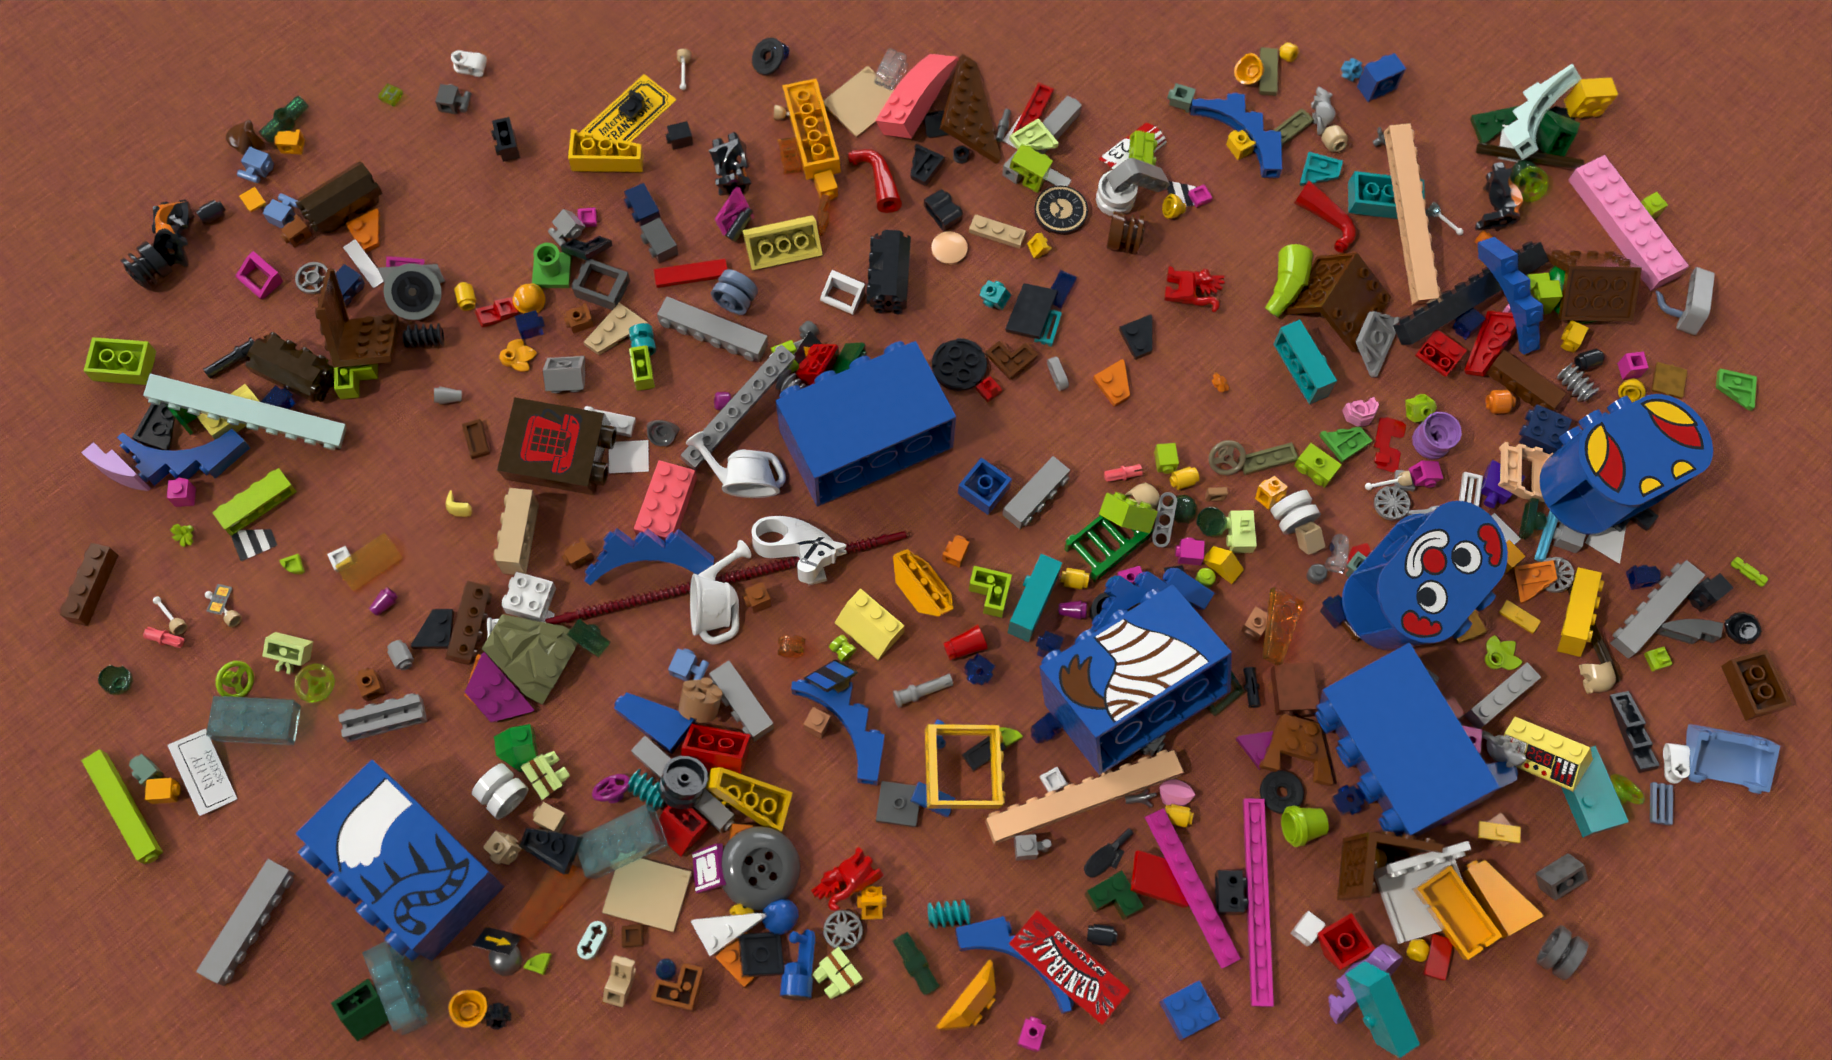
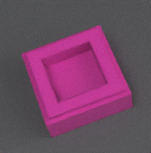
M1205 184L1188 192L1196 208L1212 202L1213 198Z
M596 208L578 209V219L586 227L597 226Z

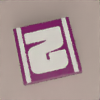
M716 843L692 853L696 893L702 894L726 885L722 870V844Z

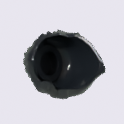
M1744 611L1736 612L1724 622L1728 637L1737 644H1752L1761 636L1762 628L1758 618L1752 614L1745 613Z

